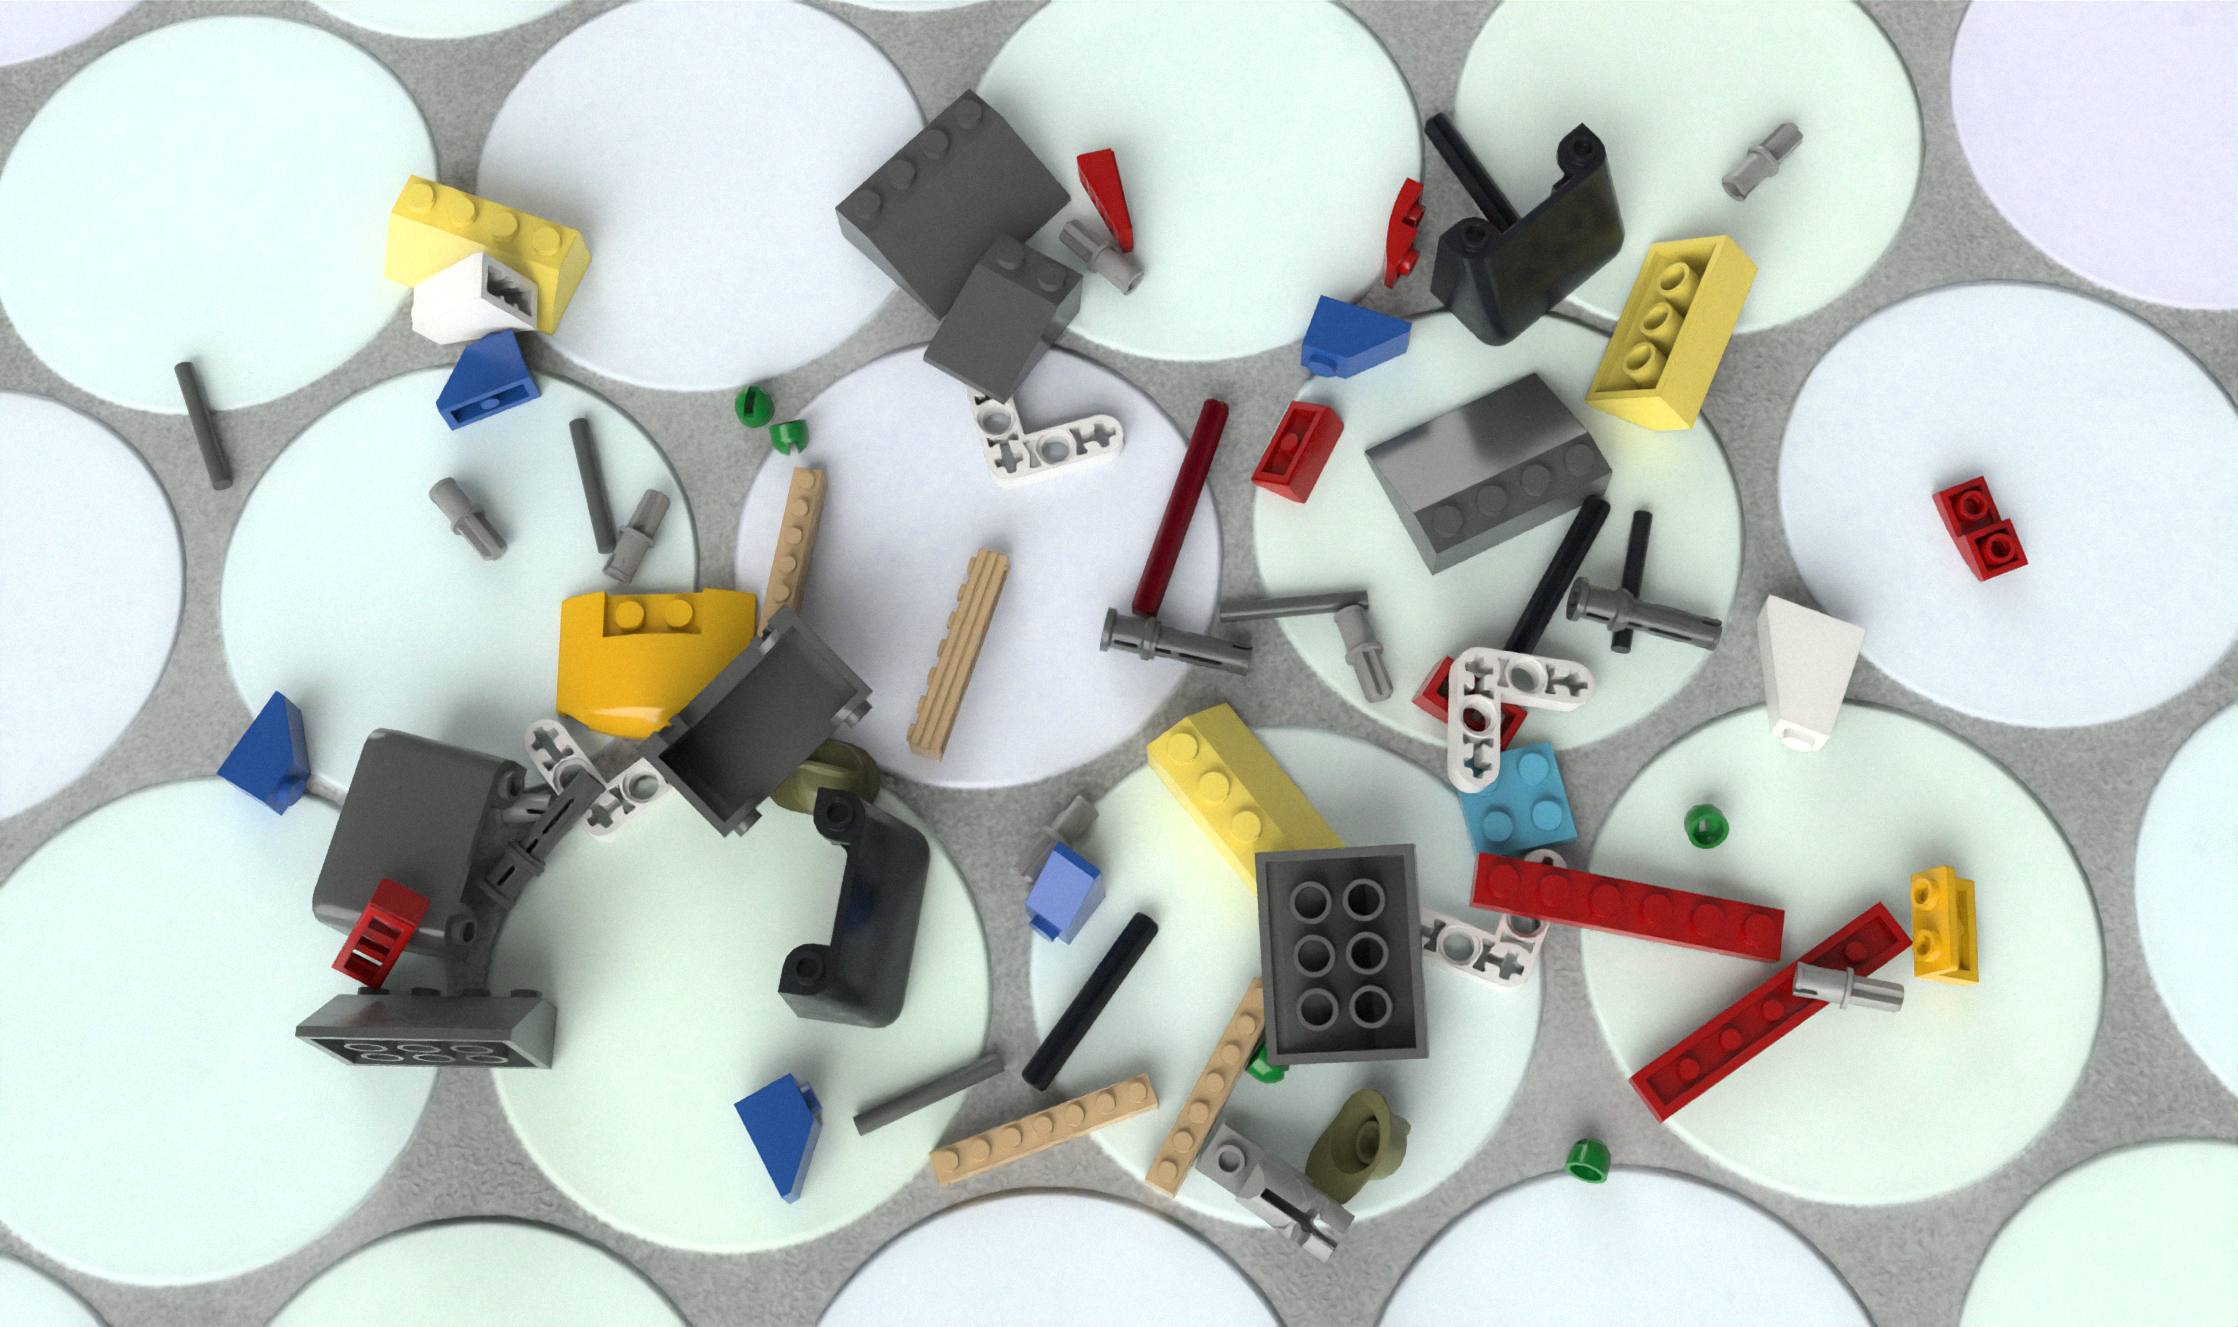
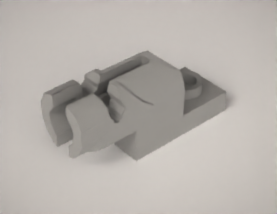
M1227 1122L1222 1123L1195 1166L1196 1170L1234 1194L1236 1202L1263 1219L1272 1228L1290 1240L1298 1243L1300 1247L1324 1263L1328 1261L1339 1243L1314 1225V1219L1318 1213L1323 1222L1341 1234L1348 1230L1355 1218V1215L1344 1209L1339 1202L1313 1186V1179Z

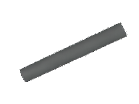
M178 363L174 367V371L212 486L215 490H225L231 487L233 483L193 363Z
M577 418L569 422V428L598 553L609 554L614 551L617 544L588 420Z
M1367 590L1219 603L1221 623L1336 613L1351 605H1360V607L1363 606L1365 610H1368L1369 606Z
M994 1052L852 1118L860 1136H863L1005 1070L997 1052Z

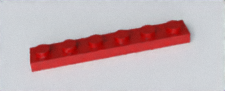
M1479 852L1475 857L1469 907L1768 964H1775L1780 961L1785 910L1482 852Z
M1880 901L1632 1075L1627 1081L1659 1124H1661L1831 1003L1814 998L1792 996L1794 974L1798 962L1846 971V968L1850 967L1854 969V975L1868 977L1912 946L1913 941Z

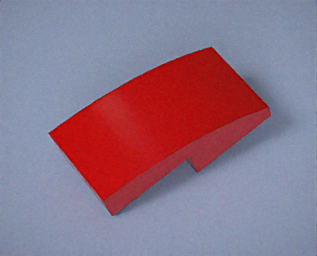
M1408 177L1394 203L1386 237L1383 276L1384 286L1390 289L1394 288L1401 275L1408 277L1412 273L1420 256V251L1415 248L1418 235L1417 227L1426 211V206L1421 204L1424 185Z
M1984 476L1932 495L1937 510L1954 544L1979 582L2029 564L2011 519L2001 520Z

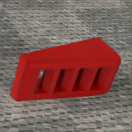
M1111 148L1077 156L1078 175L1083 188L1123 254L1132 252V248H1134L1133 230L1114 151H1111Z
M1445 656L1432 667L1411 701L1447 725L1449 690L1444 698L1437 692L1444 681L1449 683L1450 666L1455 661L1449 656ZM1474 675V676H1475V685H1476V683L1480 680V678L1477 677L1476 675ZM1475 685L1474 689L1468 693L1469 695L1475 694ZM1501 702V713L1506 715L1500 725V752H1504L1525 720L1528 712L1518 705ZM1464 709L1463 720L1466 726L1476 732L1484 731L1486 723L1483 715L1477 722L1471 717L1476 709Z
M383 878L331 968L379 991L429 906L428 899L388 878ZM355 949L381 962V966L354 953L353 950Z

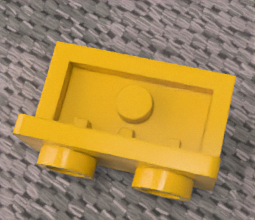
M1945 865L1912 874L1910 899L1912 903L1914 977L1960 986L1979 983L1974 881L1955 877L1954 867Z

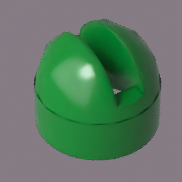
M747 386L739 391L735 398V412L740 422L745 426L759 428L769 423L773 418L774 404L769 393L763 388ZM755 398L753 414L747 413L749 400Z
M806 419L768 426L771 441L775 449L781 454L790 456L789 443L795 442L798 453H801L807 447L809 430Z
M1695 805L1686 813L1684 828L1694 846L1701 849H1710L1720 845L1727 838L1729 833L1728 822L1723 813L1714 805ZM1702 820H1705L1706 831L1699 832V824Z
M1265 1039L1249 1060L1245 1072L1258 1081L1271 1084L1282 1081L1285 1076L1284 1071H1288L1290 1065L1267 1066Z
M1586 1138L1575 1142L1570 1149L1565 1163V1170L1579 1180L1595 1184L1604 1183L1607 1180L1611 1166V1154L1602 1141L1595 1138L1590 1140Z

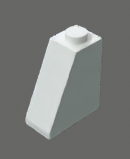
M484 252L474 253L414 285V304L411 310L412 330L440 345L480 339L489 333L504 332L510 329L514 333L537 329L538 284Z
M1769 594L1759 611L1756 623L1770 734L1782 738V742L1792 749L1803 752L1811 750L1819 752L1831 737L1867 629Z

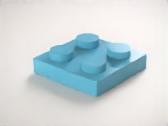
M1550 741L1500 752L1499 775L1484 790L1468 794L1456 788L1474 857L1479 852L1510 857L1539 849L1573 843L1578 837ZM1474 758L1469 759L1464 764V767L1472 769L1473 777L1475 778L1483 772V769L1475 767Z

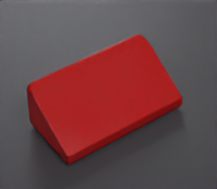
M1292 400L1251 481L1289 500L1305 504L1344 429L1343 422L1331 406Z

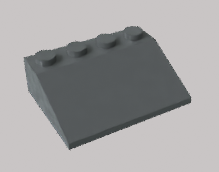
M969 88L837 205L835 211L842 235L934 318L940 321L948 314L978 261L1002 233L1025 243L1071 201V196L1007 121Z
M1536 373L1368 449L1364 453L1432 576L1582 506L1590 495L1598 497L1605 495L1613 473L1589 431Z
M1413 843L1255 853L1267 1066L1427 1059L1430 1052L1416 845Z
M359 987L357 994H338L296 1026L295 1037L348 1066L552 1069L557 1007L546 998H542V992L528 989L511 990L510 997H491V991L476 988L461 989L459 996H440L441 991L432 988L415 987L409 989L408 995H389L390 990L380 988L377 991L371 987Z

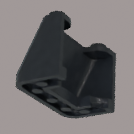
M1583 123L1568 133L1559 143L1556 160L1564 174L1552 186L1550 196L1503 234L1493 224L1483 218L1468 217L1460 220L1439 236L1430 292L1470 332L1487 345L1503 346L1513 341L1614 259L1621 251L1625 229L1605 146Z
M818 787L813 811V822L816 829L824 839L830 841L831 845L841 846L847 853L830 946L815 943L803 944L794 948L787 955L782 968L778 993L799 1018L868 1028H884L897 1020L904 1006L930 863V847L925 836L917 828L861 797L845 790Z

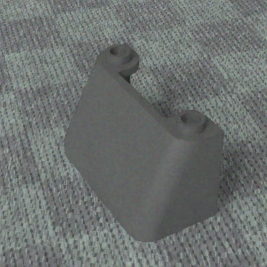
M786 603L767 621L769 624L762 631L764 635L761 638L756 634L750 640L751 643L686 707L678 714L675 713L668 720L672 724L670 727L666 725L658 733L654 731L636 748L724 838L733 831L742 837L763 816L757 808L844 722L852 728L873 708L867 701L873 693L872 689Z
M386 728L374 730L368 736L363 746L314 889L312 911L315 918L320 923L349 936L380 881L383 878H388L427 898L429 901L425 914L403 951L466 962L471 945L475 942L478 934V923L473 910L460 902L490 807L502 810L512 807L523 793L527 769L513 760L403 731Z

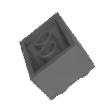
M1002 233L976 264L924 353L923 361L1004 405L1079 313L1084 275Z

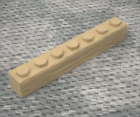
M794 467L757 635L760 638L764 635L762 631L769 624L767 621L785 603L798 616L800 614L828 487V480L823 470Z
M979 548L977 557L972 556L969 561L967 574L970 576L967 584L960 586L957 601L960 603L957 612L952 611L947 623V629H950L947 639H942L938 646L937 657H940L937 667H931L927 677V685H930L926 696L921 695L916 710L917 713H920L916 724L911 723L907 732L906 741L909 742L911 752L914 754L942 761L1011 568L1009 556Z
M1254 976L1145 1177L1146 1184L1175 1199L1265 1032L1263 984L1261 979Z
M1146 1072L929 1152V1156L938 1183L944 1188L952 1183L1147 1111L1158 1109V1102Z

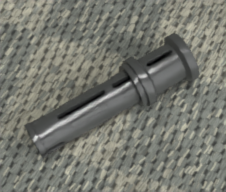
M1581 576L1577 577L1574 581L1566 605V618L1570 621L1576 622L1579 618L1605 624L1608 631L1612 632L1623 631L1625 628L1638 630L1654 636L1695 645L1709 651L1716 649L1722 634V621L1719 619L1699 616L1679 609L1642 601L1641 599L1634 598L1633 594L1626 588L1619 587L1616 591L1589 584V580Z
M1108 608L1101 636L1100 651L1107 652L1110 648L1139 654L1140 659L1145 661L1153 660L1154 656L1247 676L1253 645L1234 643L1219 638L1161 626L1162 621H1158L1156 617L1150 616L1146 621L1120 615L1117 609Z
M580 769L579 774L547 808L545 813L520 841L516 839L513 842L509 841L504 847L506 854L488 875L481 874L476 879L477 885L489 897L506 909L511 910L516 904L515 896L533 876L539 877L544 872L546 863L543 860L567 832L573 828L575 823L598 796L607 789L585 769Z

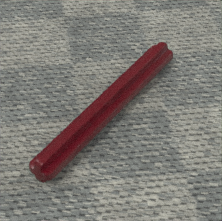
M1213 398L1204 401L1131 604L1132 613L1145 619H1149L1150 616L1157 617L1229 415V406L1223 401Z

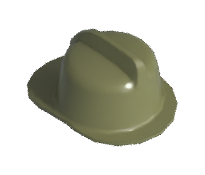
M828 738L769 797L780 807L808 815H813L818 787L845 790L873 804L880 791L881 775L876 761L866 750L848 742Z
M1362 1089L1351 1095L1336 1118L1318 1138L1309 1153L1305 1175L1314 1180L1313 1186L1343 1205L1351 1200L1368 1181L1382 1180L1397 1171L1406 1154L1407 1135L1411 1130V1125L1405 1118L1391 1112L1385 1097L1379 1092Z

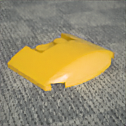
M703 588L702 593L608 596L605 591L562 600L556 713L568 720V715L582 724L587 725L593 732L626 739L646 740L654 731L658 733L664 726L670 727L672 724L668 720L675 713L678 714L751 643L750 640L756 635V594Z

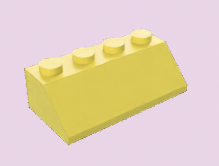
M411 174L390 213L384 275L387 279L414 288V285L474 253L484 252L538 284L537 329L535 330L553 336L592 257L580 232Z
M1728 234L1652 243L1584 400L1590 407L1653 431L1693 428L1759 269Z
M1227 702L1185 717L1146 746L1148 765L1256 899L1255 853L1346 847Z

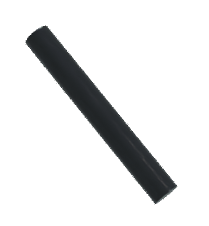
M1643 510L1633 512L1621 587L1628 589L1634 598L1637 599L1640 597L1653 519L1652 513ZM1625 628L1623 631L1613 632L1610 649L1616 653H1630L1634 630Z

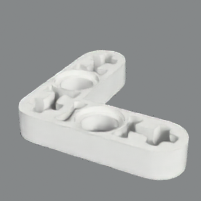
M964 384L990 476L999 487L1016 489L1103 465L1116 460L1123 451V428L1120 422L1112 416L1105 414L1094 415L1024 435L1013 396L1004 405L994 399L986 401L985 394ZM993 413H1003L1011 419L1009 427L997 433L987 430L984 422ZM1104 431L1105 435L1110 437V445L1101 447L1100 443L1095 441V433ZM1077 436H1081V442L1084 446V454L1078 455L1077 442L1074 438ZM1052 442H1062L1069 447L1070 452L1064 460L1052 462L1043 456L1044 448ZM1008 444L1013 461L1016 463L1017 471L1013 473H1008L1007 469L1002 467L1004 461L1000 447Z
M1471 647L1465 650L1455 659L1449 671L1447 770L1452 784L1462 792L1468 794L1478 793L1493 783L1499 775L1501 702L1562 712H1573L1589 701L1594 694L1596 685L1590 670L1583 664L1575 661L1484 647ZM1471 663L1475 664L1476 672L1484 674V677L1476 685L1474 673L1466 671V668ZM1521 668L1531 675L1534 684L1531 691L1520 690L1514 685L1511 677L1512 669ZM1565 678H1569L1570 686L1578 688V692L1571 696L1568 687L1557 684L1561 683ZM1547 684H1553V686L1545 691ZM1475 685V694L1466 696L1471 690L1474 689ZM1473 708L1482 713L1486 723L1484 731L1476 732L1466 726L1463 720L1464 709ZM1483 744L1474 751V745ZM1473 754L1475 767L1483 769V772L1476 778L1473 777L1472 769L1464 767V764L1473 757Z
M550 718L539 719L533 722L524 733L523 747L527 755L558 796L564 791L563 780L565 775L577 768L585 769L607 788L578 820V823L585 832L595 841L606 843L619 839L680 794L644 757L609 783H606L568 731L556 720ZM548 734L552 739L555 738L553 740L554 744L565 758L556 763L546 749H541L542 743L539 739L542 736ZM646 775L657 778L658 788L652 797L640 800L632 795L633 784L638 778ZM619 793H622L625 800L634 808L629 813L615 797ZM601 808H604L608 813L612 812L610 817L613 823L606 828L600 823L596 824L598 818L595 813Z
M1535 850L1528 854L1524 860L1567 869L1566 862L1553 850ZM1420 905L1421 931L1432 935L1434 925L1443 928L1437 936L1434 952L1425 949L1430 938L1422 936L1423 961L1497 992H1516L1524 986L1532 972L1550 922L1539 920L1538 930L1530 934H1523L1512 926L1511 914L1502 913L1495 934H1492ZM1452 935H1462L1471 942L1473 954L1465 961H1454L1444 951L1443 945L1445 940ZM1483 944L1491 947L1487 958L1497 962H1502L1506 955L1515 958L1514 967L1521 971V975L1512 973L1508 980L1499 977L1500 968L1485 961L1482 971L1474 969L1482 954Z

